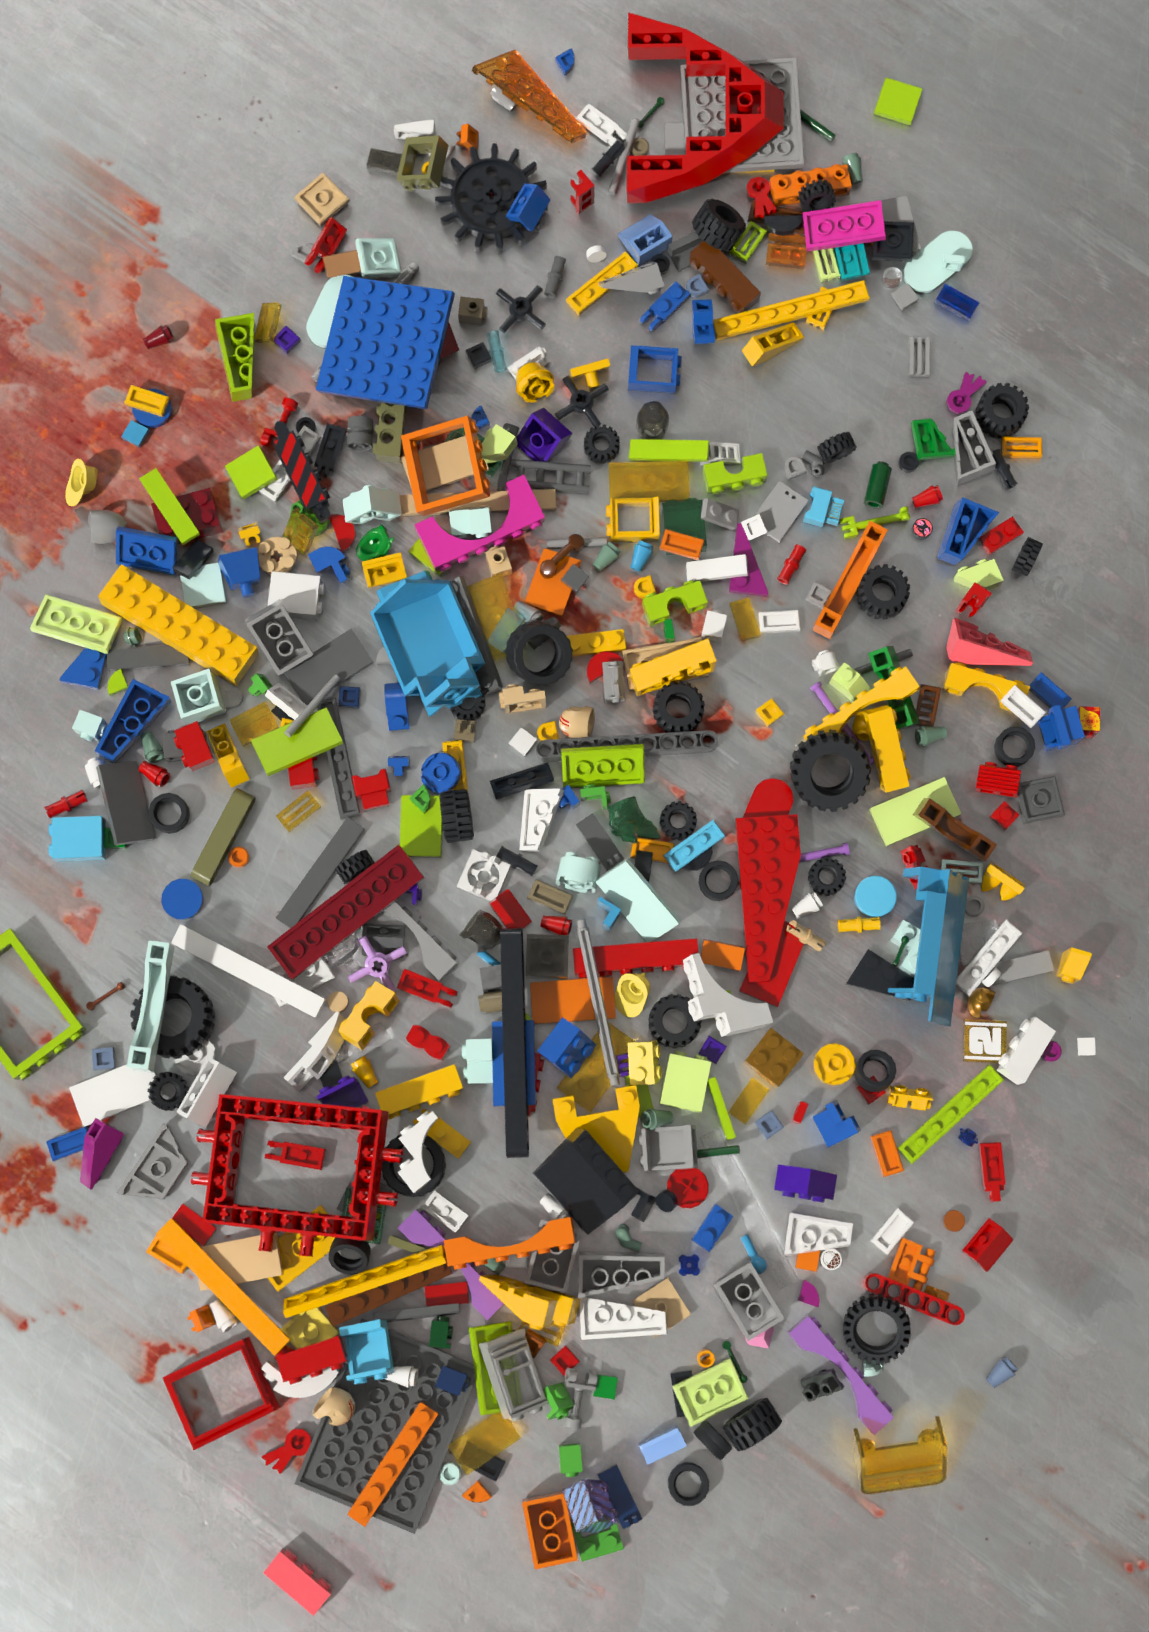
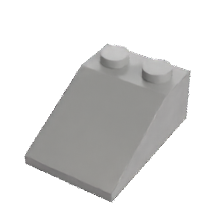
M751 1262L713 1284L747 1341L785 1319Z

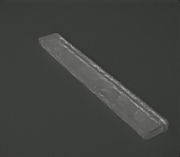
M719 1128L699 1137L705 1149L728 1146ZM733 1155L710 1157L779 1289L781 1290L798 1281L799 1279L787 1256H784V1250Z

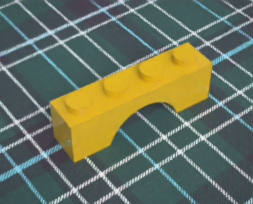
M955 662L951 663L948 667L942 691L962 696L969 688L976 686L986 687L996 694L1000 708L1011 711L1000 702L1014 685L1028 696L1030 686L1025 685L1020 680L1010 681L1005 679L1006 677L1003 675H990L983 669H970L963 663Z

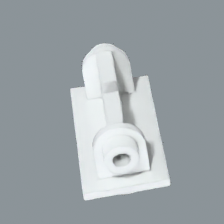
M539 346L508 366L507 369L516 380L518 370L525 364L537 362L546 366L551 361L546 356V350Z

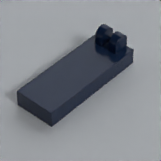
M617 1464L598 1473L597 1475L601 1483L605 1485L604 1490L608 1494L622 1528H628L642 1520V1516Z

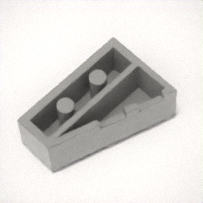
M973 411L953 418L952 427L958 486L994 471L996 462Z

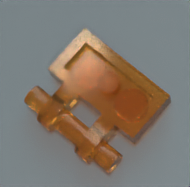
M769 233L768 241H774L776 244L768 243L765 265L805 269L807 248L799 247L800 244L806 245L805 237L800 236V234L781 236ZM782 242L792 243L793 246L782 245Z

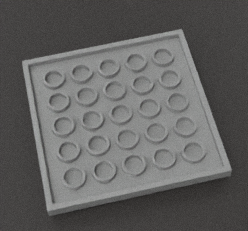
M796 57L744 61L784 92V129L748 159L725 173L804 168ZM680 65L686 153V137L725 136V76L686 77V65Z

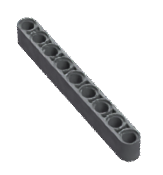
M707 730L542 740L537 744L536 755L542 762L562 761L560 749L563 746L581 748V746L586 744L590 747H599L605 743L616 746L622 745L625 742L634 745L642 744L644 741H649L653 745L651 749L644 748V756L709 753L715 750L718 737L715 732ZM711 738L714 744L707 746L703 743V739ZM684 739H691L693 745L686 747L682 741ZM664 740H670L673 743V746L671 748H665L662 745V742ZM548 747L551 752L548 755H542L540 749Z

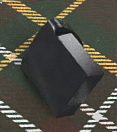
M637 1188L639 1190L637 1195L641 1197L631 1215L644 1222L656 1198Z

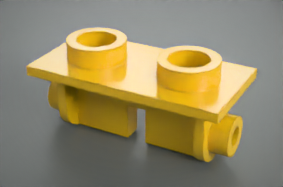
M904 1085L889 1086L891 1095L888 1096V1103L892 1104V1106L907 1108L908 1101H911V1109L923 1111L930 1109L933 1097L927 1089H909Z

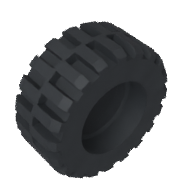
M830 729L829 732L825 733L824 730L818 731V735L813 736L810 734L807 736L808 740L806 742L801 741L798 744L799 749L797 751L794 750L792 755L793 761L790 762L791 780L800 798L806 801L812 808L816 806L820 811L824 812L826 809H830L831 812H837L839 807L845 810L849 808V803L856 804L859 801L858 796H864L866 793L865 787L866 785L869 786L871 780L869 777L871 774L870 761L863 747L854 737H849L843 731L837 733L836 730ZM827 754L842 755L849 763L850 769L847 777L842 783L834 787L819 786L813 781L811 776V769L814 763L820 757Z
M170 976L166 1001L178 998L187 1002L191 1008V1020L187 1028L178 1035L165 1036L160 1033L156 1055L168 1059L170 1057L179 1059L182 1058V1055L190 1056L193 1054V1050H200L203 1047L202 1043L204 1040H209V1032L214 1029L215 1025L212 1022L215 1018V1012L212 1010L213 1004L205 991L189 979L179 978L178 976ZM143 988L139 992L141 995L139 999H134L133 1005L135 1009L131 1010L130 1017L133 1018L131 1027L134 1031H136L140 1016Z

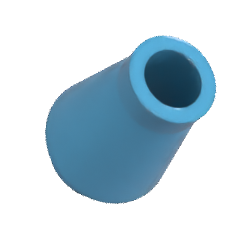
M639 540L634 547L630 568L641 572L652 555L654 546Z

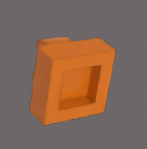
M469 124L462 125L461 131L456 134L461 138V141L456 142V145L460 148L466 147L469 150L470 147L474 146L478 150L479 132Z
M208 1304L189 1312L190 1315L187 1317V1320L192 1319L195 1327L191 1328L192 1331L200 1332L216 1325Z

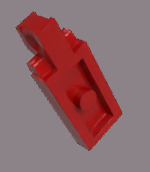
M1001 1142L980 1143L979 1152L984 1190L989 1191L990 1202H1000V1190H1004V1185H1006Z

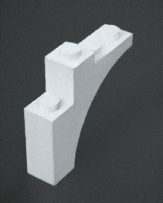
M699 953L692 954L683 960L684 971L690 982V991L694 996L693 999L688 1001L689 1013L694 1022L715 1017L716 1027L720 1031L721 1037L764 1028L773 1023L767 1003L747 1002L729 994L711 977Z

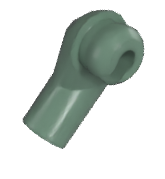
M626 1224L619 1225L616 1230V1236L620 1245L639 1252L642 1242L631 1239L629 1234L630 1228Z

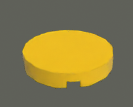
M837 1043L828 1044L820 1048L813 1062L817 1077L822 1082L832 1086L841 1085L848 1081L856 1067L852 1052L847 1047Z

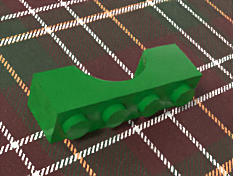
M886 646L868 653L874 673L880 679H888L892 676L890 673L900 667L894 646ZM911 696L905 700H888L889 707L896 712V729L901 730L919 723Z

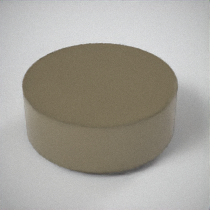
M640 137L635 138L630 154L632 156L647 155L649 152L647 140Z

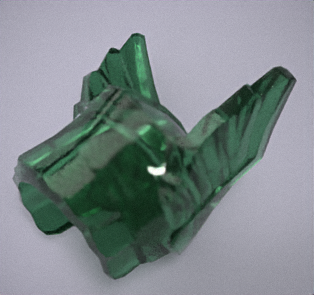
M635 796L625 798L608 806L609 826L612 829V834L620 836L622 841L637 843L635 834L639 838H660L653 822L645 818L641 812Z

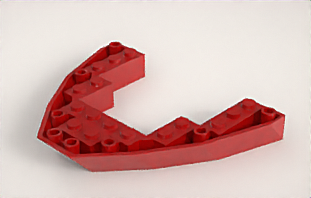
M628 12L629 60L686 59V77L725 76V136L686 137V155L627 156V203H648L704 185L748 159L784 129V92L749 64L685 28Z

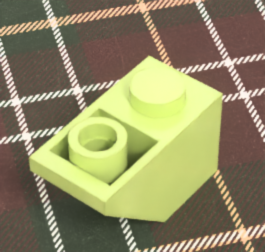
M497 424L493 429L490 428L485 435V440L482 442V459L485 460L486 464L506 460L518 444L516 436Z
M983 559L971 568L964 566L957 570L958 572L954 577L955 582L971 588L974 582H976L988 591L999 587L1004 581L995 559L990 561Z

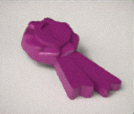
M965 372L960 390L952 391L946 400L950 411L955 414L967 412L972 403L970 396L987 382L982 380L981 375L971 384L974 374L969 375Z

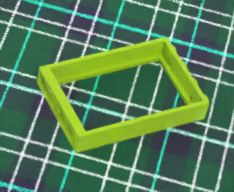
M9 928L0 935V951L10 944L13 946L70 1024V1027L17 1066L14 1065L0 1045V1061L13 1079L24 1080L32 1074L31 1071L37 1066L42 1067L48 1063L49 1057L54 1053L57 1055L67 1048L66 1044L70 1041L75 1042L84 1035L83 1032L86 1030V1027L17 933Z

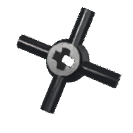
M539 285L526 298L517 297L514 299L501 288L498 289L496 295L510 305V316L499 327L501 332L505 333L516 320L525 321L527 319L540 330L544 329L546 323L532 313L533 307L531 303L543 291Z
M569 376L564 377L563 382L572 396L570 397V405L555 413L557 420L575 411L579 414L585 413L594 428H596V425L600 426V421L592 411L593 399L609 390L608 386L604 383L593 391L587 392L585 390H578Z

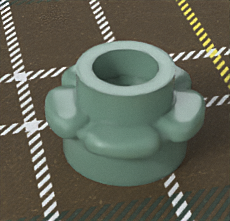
M128 627L124 633V639L127 644L136 646L138 643H141V634L137 627Z

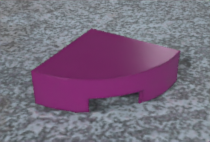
M804 1280L798 1301L819 1307V1295L816 1288L810 1282Z

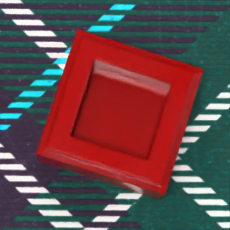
M874 1075L869 1078L870 1080L878 1082ZM860 1085L856 1087L868 1105L886 1093L885 1090L870 1092Z
M803 1101L798 1103L792 1117V1122L801 1124L809 1105L808 1103Z
M566 1345L550 1359L563 1376H565L567 1368L573 1369L580 1362Z

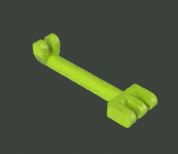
M908 507L900 508L897 514L855 522L854 516L840 519V524L849 523V525L841 527L842 531H851L843 535L844 539L858 537L857 530L865 529L869 521L878 525L910 520Z

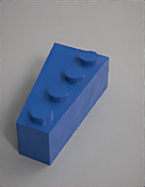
M133 679L95 749L96 755L116 763L171 703L170 697Z

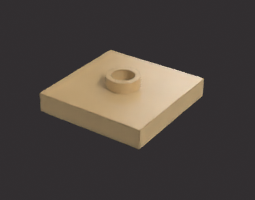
M321 173L294 196L295 201L320 226L350 202L349 198L324 173Z
M668 1278L632 1300L635 1307L666 1312L667 1330L691 1315Z

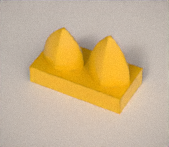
M991 861L986 867L981 884L982 892L992 890L1002 882L1000 896L1001 900L1005 901L1016 897L1018 894L1020 895L1025 889L1024 883Z

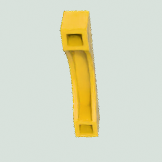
M900 666L890 673L891 677L886 680L882 678L873 684L875 688L869 692L867 690L862 691L856 696L857 700L852 703L848 701L839 707L841 711L835 715L830 713L824 717L822 724L809 727L803 737L807 741V736L810 734L815 736L818 735V731L824 730L826 733L830 729L841 733L846 723L861 709L880 701L905 700L921 688L907 667L902 669Z

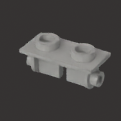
M623 661L602 662L605 703L625 701Z

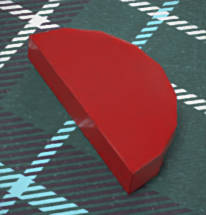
M333 514L331 515V522L340 549L346 552L351 548L350 546L356 538L355 527L352 523L345 522V516Z
M613 652L596 654L587 666L589 682L592 683L603 676L602 662H624V660Z

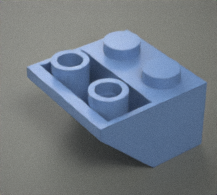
M651 214L618 233V237L638 266L649 261L653 256L667 250L673 238L664 223Z

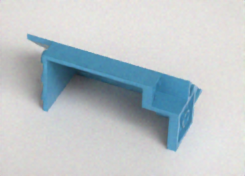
M423 571L380 588L376 592L380 602L376 604V607L370 614L404 695L420 696L429 717L437 714L436 712L442 707L447 706L450 709L462 704L463 699L467 697L477 698L482 696L475 672L485 665V661L450 580H433L429 571Z
M905 868L903 870V877L918 880L916 900L924 902L913 988H888V992L895 993L896 998H910L920 1002H927V999H931L928 1021L951 1027L969 878L962 876L958 872H953L951 869Z

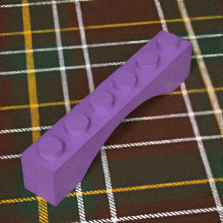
M416 1209L398 1227L415 1244H423L434 1248L444 1245L443 1240H446L444 1238L446 1233L438 1225L434 1227L429 1222L431 1218L424 1210L419 1212ZM474 1262L466 1263L467 1268H463L461 1271L470 1288L472 1305L488 1320L504 1303L479 1280L481 1275L486 1274L483 1271L478 1273L473 1268L475 1266Z
M806 1315L787 1333L802 1350L815 1352L826 1357L844 1373L854 1391L857 1403V1416L869 1431L875 1435L894 1418L890 1414L893 1410L885 1401L882 1403L876 1397L879 1393L871 1384L867 1386L862 1380L864 1375L857 1367L853 1369L848 1364L850 1359L844 1351L838 1352L833 1346L836 1343L828 1333L826 1335L822 1333L819 1329L822 1325L814 1316L810 1318Z

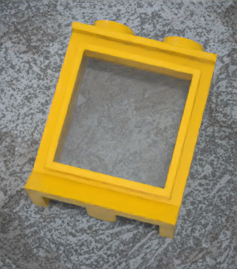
M658 496L654 498H610V505H606V517H610V524H607L606 528L607 536H611V543L638 542L639 540L643 542H659Z

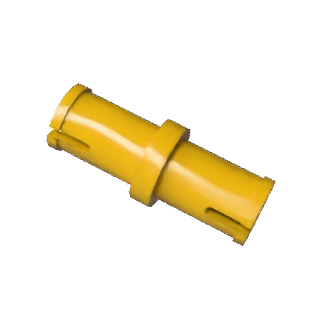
M857 916L856 919H838L839 933L849 931L862 933L865 930L881 929L880 917L861 918V916Z

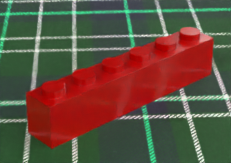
M697 938L593 947L598 974L600 973V977L612 976V972H620L621 975H624L626 973L633 974V971L641 970V973H653L654 969L670 972L675 971L674 967H683L684 970L683 960L692 954L699 953ZM573 948L574 974L579 975V978H587L581 948Z

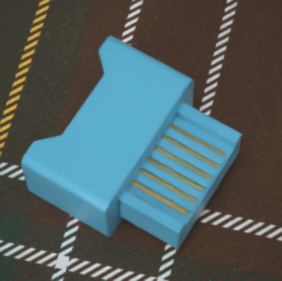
M813 486L810 494L813 502L811 509L805 513L803 522L822 527L823 523L837 526L844 500L832 497V491Z

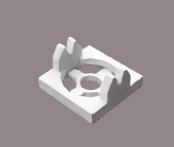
M473 849L457 888L491 901L499 895L511 865L501 861L496 856H491L487 852L481 853ZM487 861L485 867L480 870L471 868L477 862ZM493 864L499 871V879L493 877L490 872ZM481 871H487L490 874V879L487 882L479 881L478 874ZM469 874L476 877L478 882L476 887L470 884ZM489 883L496 885L489 891L482 890L483 886Z

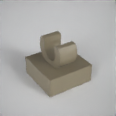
M456 719L454 741L463 740V742L474 743L476 721Z

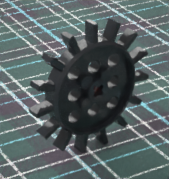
M497 143L492 144L491 158L479 159L476 149L472 146L470 147V157L473 162L466 167L455 158L450 160L452 168L459 174L455 180L442 176L440 185L450 188L451 196L435 197L436 206H452L453 212L441 217L440 221L442 227L454 221L461 225V228L454 236L455 242L459 243L469 232L477 236L475 252H480L484 239H495L498 253H503L504 243L502 238L513 235L520 246L524 245V237L519 231L523 224L510 221L506 215L501 213L502 210H509L515 201L514 199L518 196L523 185L530 184L528 176L537 170V163L535 161L522 170L515 165L519 159V149L517 148L511 153L508 161L498 158ZM490 171H495L497 173L495 176L487 175V173ZM546 180L531 183L538 185L542 190L547 189ZM476 184L483 185L481 189H475L473 186ZM503 184H509L511 186L508 189L501 188ZM468 197L469 200L467 202H461L460 198ZM477 209L483 211L480 215H475L473 212ZM538 221V223L536 224V226H535V228H534V229L537 230V231L540 230V222H539V221ZM490 222H494L497 224V226L494 228H489L487 224Z

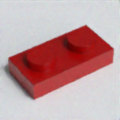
M1012 516L980 536L978 540L988 554L991 555L1023 535L1024 531Z

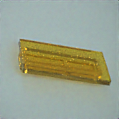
M501 1412L494 1413L449 1444L448 1448L467 1476L521 1439V1437L513 1427L512 1422L509 1419H503Z

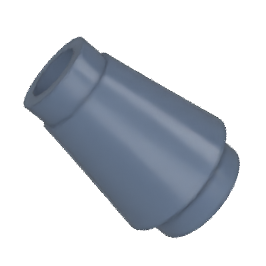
M1005 1357L1003 1360H999L986 1380L996 1388L1015 1376L1018 1368L1008 1357Z

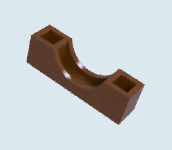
M923 798L913 813V816L979 861L986 862L997 846L996 843L983 834L954 818L945 808L930 798Z

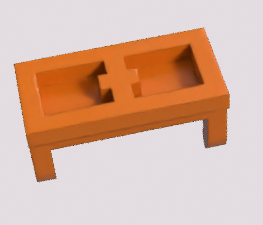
M703 939L700 956L704 964L741 971L745 947Z

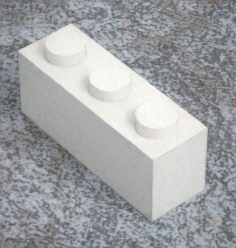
M1037 1017L1025 1019L1019 1027L1020 1033L1010 1041L1009 1051L1007 1054H1003L998 1062L1000 1065L997 1071L1016 1085L1026 1082L1056 1032Z
M208 1056L178 1108L177 1113L206 1128L218 1107L219 1094H225L237 1072Z

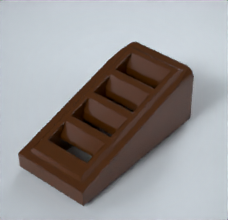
M921 684L915 710L919 723L916 725L934 727L942 688ZM924 691L935 693V697L924 695ZM922 700H932L934 703L933 705L922 703ZM921 707L930 708L932 713L920 711ZM919 715L928 716L931 719L930 721L919 719Z

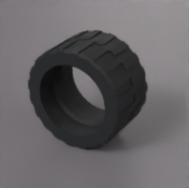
M533 621L526 622L521 626L519 625L511 633L506 643L505 654L507 657L506 661L510 666L509 668L515 675L535 685H550L563 678L567 670H569L573 659V649L569 638L559 628L545 622ZM544 634L553 640L555 646L554 658L548 667L534 672L525 666L523 650L532 637Z
M400 1134L395 1139H392L385 1148L402 1149L405 1147L399 1140L402 1135ZM426 1135L423 1147L430 1152L433 1158V1170L430 1175L432 1180L416 1193H413L409 1186L396 1176L394 1162L383 1161V1179L396 1193L409 1197L424 1196L439 1186L445 1175L446 1158L440 1145L431 1137Z

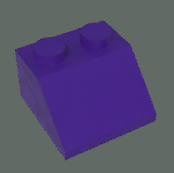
M543 407L530 415L517 436V446L533 461L550 462L563 449L573 433Z

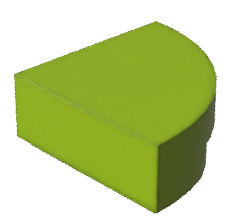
M121 669L114 672L108 681L107 688L110 696L128 689V684Z

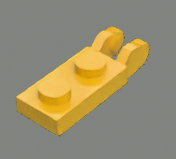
M424 1108L421 1110L422 1114L427 1111ZM416 1118L413 1121L414 1124L419 1122ZM440 1118L427 1133V1136L434 1139L458 1159L471 1144V1141Z

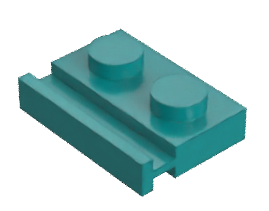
M863 243L835 247L842 282L870 275Z

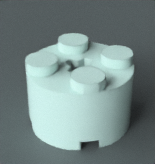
M566 852V855L561 857L556 884L560 886L561 882L565 884V889L575 892L587 893L588 889H592V893L596 892V881L601 871L598 859L589 856L585 859L578 857L575 853Z

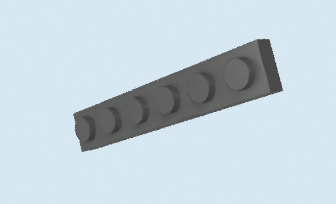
M458 576L451 580L450 583L485 661V665L475 673L484 695L488 696L503 688V684L464 576Z

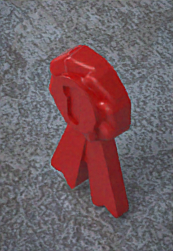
M762 177L752 178L746 185L749 197L755 198V218H764V209L767 216H770L771 213H776V207L768 197L771 189L770 183Z
M293 1429L287 1434L284 1446L264 1454L262 1459L266 1460V1466L279 1459L272 1469L278 1470V1473L281 1474L293 1455L302 1456L308 1451L312 1441L311 1436L305 1429Z

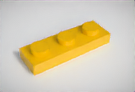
M624 629L567 636L573 649L572 657L626 650Z

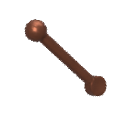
M119 982L115 988L94 1002H88L86 1004L87 1009L94 1010L95 1005L116 991L123 990L125 988L124 983Z

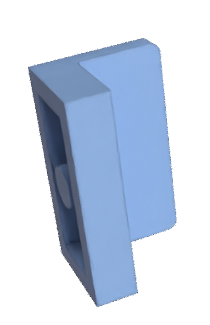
M678 1426L639 1443L647 1465L687 1447Z

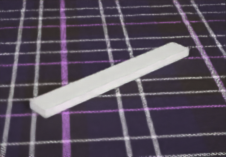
M180 924L171 942L315 1018L318 1017L326 1001L325 998L182 924Z

